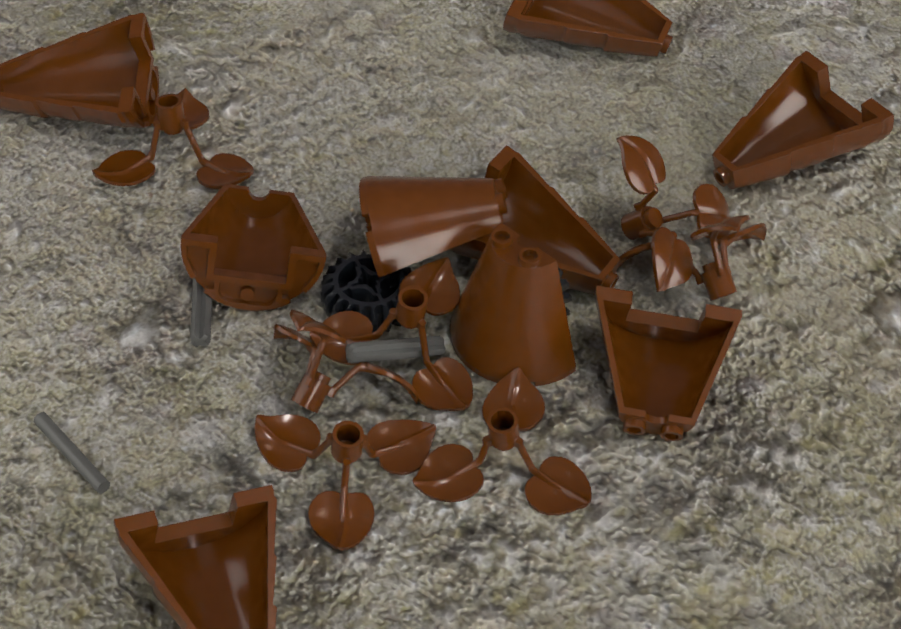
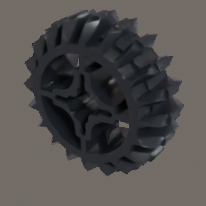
M364 249L361 255L357 256L349 252L347 260L337 258L335 265L328 266L326 275L323 276L321 281V302H323L326 316L330 317L343 311L359 312L371 321L373 325L372 332L377 331L389 315V310L397 307L400 284L412 272L411 268L405 267L378 277L371 254H366ZM394 319L385 331L389 333L392 325L401 327V324L397 319Z

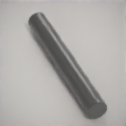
M45 412L37 414L34 418L35 425L97 493L102 494L106 492L110 487V482Z

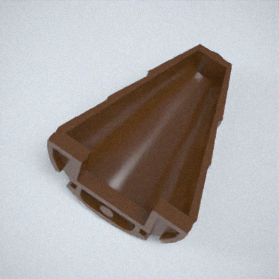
M514 0L503 24V30L522 36L560 41L575 46L602 48L604 52L657 57L659 52L666 54L673 36L668 35L673 22L647 0Z
M145 13L128 15L88 32L74 35L46 48L40 47L1 63L0 109L41 118L53 116L76 122L87 121L119 127L145 128L151 126L157 114L155 100L159 97L158 66L153 65L154 57L151 51L155 50Z
M805 51L793 60L774 85L766 90L748 115L738 121L712 154L715 167L713 175L719 185L722 187L727 186L729 189H736L786 176L790 171L803 169L823 162L826 159L859 150L883 140L892 131L894 114L872 98L861 104L862 113L831 90L828 66L810 52Z
M506 145L488 164L485 178H502L508 197L505 199L508 213L502 214L503 224L520 235L518 245L522 248L538 247L557 260L558 267L563 271L560 279H566L569 282L570 287L567 289L595 296L596 286L614 288L619 279V275L615 273L620 258L584 218L579 217L558 192L544 181L519 152ZM491 233L449 250L456 254L479 260Z
M272 485L233 493L228 512L158 527L159 524L154 510L114 519V527L121 547L154 589L155 597L181 629H276L277 607L273 605L277 560V556L274 554L277 499L274 496Z

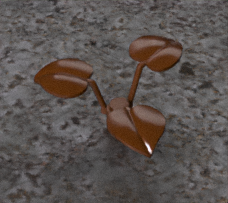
M186 88L178 94H164L155 100L157 114L153 121L154 130L150 151L147 155L138 150L120 151L108 157L98 168L92 170L96 178L111 185L132 186L140 184L149 179L156 171L151 161L155 158L160 130L164 131L165 134L175 135L184 129L199 163L203 166L196 173L197 180L201 185L211 189H221L224 184L237 185L250 178L251 175H254L253 166L237 155L220 153L213 156L210 161L204 158L191 130L207 122L210 117L209 110L203 103L194 98Z
M629 135L618 137L616 140L621 149L622 166L629 185L639 194H647L640 202L634 204V211L622 216L621 228L625 236L631 240L652 237L651 250L656 292H662L681 285L690 279L693 272V259L688 245L683 240L677 239V233L660 226L663 223L697 216V227L700 229L731 218L729 215L730 210L723 194L717 187L712 184H702L697 186L693 192L695 209L662 217L661 212L657 208L646 206L658 193L656 184L662 183L666 178L665 165L661 154L653 144L643 138ZM731 230L720 231L716 239L718 240L728 235Z
M749 215L728 218L720 223L707 225L690 235L693 241L709 235L714 262L702 266L704 272L702 274L693 265L692 275L695 277L697 285L704 283L710 301L737 292L729 268L727 247L734 241L743 239H759L764 241L767 233L764 223L740 229L742 224L750 220ZM723 230H733V231H736V232L730 233V234H728V235H725L724 237H722V238H720V239H718V240L716 239V237H717V235H718V233H719L720 231H723ZM651 242L635 246L619 256L618 268L629 258L651 250Z
M448 257L422 265L402 280L397 307L389 310V315L377 331L372 332L373 325L371 321L363 314L355 311L339 312L322 322L340 334L347 341L346 345L353 342L379 339L394 319H397L404 328L413 329L417 327L423 363L426 367L417 371L412 380V386L419 394V402L428 408L440 411H463L470 407L473 399V385L466 368L450 357L440 358L432 364L425 330L426 313L433 316L447 314L457 307L460 300V287ZM310 331V339L317 348L321 338L318 332ZM330 336L328 337L323 355L341 364H357H351L346 360V345Z
M292 309L290 316L297 331L279 324L273 326L274 339L297 340L303 343L310 353L306 372L291 398L295 403L318 413L326 396L334 398L337 391L358 372H367L394 380L408 391L417 405L419 394L406 379L391 370L369 362H358L332 387L328 384L332 378L317 371L328 337L330 336L344 345L347 343L340 334L329 326ZM299 331L318 332L321 338L318 347L316 348L312 340L299 333Z
M519 367L504 376L493 387L483 403L482 414L487 424L488 435L482 439L483 445L478 457L474 460L472 452L465 446L445 444L433 450L426 457L419 472L413 478L414 486L432 499L444 502L467 500L478 493L483 487L484 476L477 467L484 462L489 447L493 446L501 451H508L516 447L529 472L534 475L525 485V496L533 509L546 515H562L585 508L592 500L591 486L583 471L572 461L563 457L551 456L542 462L540 469L534 466L524 446L523 439L520 438L519 430H530L542 420L545 414V402L540 392L527 379Z
M292 414L276 416L257 415L255 419V438L258 449L266 462L280 471L296 472L301 470L306 464L307 457L316 459L331 445L333 458L342 463L340 493L324 491L318 494L311 501L308 519L315 534L336 550H347L358 545L368 535L373 525L374 507L369 496L361 492L348 494L350 464L356 462L361 457L362 448L370 458L379 457L380 466L385 471L397 475H407L421 468L424 460L429 455L436 433V425L418 420L401 419L378 423L365 435L358 423L342 421L334 427L333 433L327 434L326 440L320 445L321 436L319 429L313 421L306 417Z

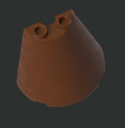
M366 176L361 178L359 183L361 213L365 217L368 231L365 233L378 277L385 276L492 233L500 222L503 224L502 214L508 213L505 200L508 198L502 178Z
M224 184L181 235V255L191 279L195 278L204 288L203 292L212 299L226 306L242 310L263 311L290 304L291 299L302 292L307 293L317 282L327 257L299 201L292 192L270 190L266 196L256 197L251 194L247 186Z
M500 222L492 231L460 296L459 303L453 310L450 320V340L459 359L470 370L487 380L498 383L504 376L519 367L530 382H534L535 387L551 384L562 380L576 371L557 260L538 247H520L518 245L520 235Z
M596 286L595 302L618 415L623 422V431L632 435L656 434L668 441L683 439V433L695 426L740 323L743 310L706 304L699 320L631 309L633 291Z

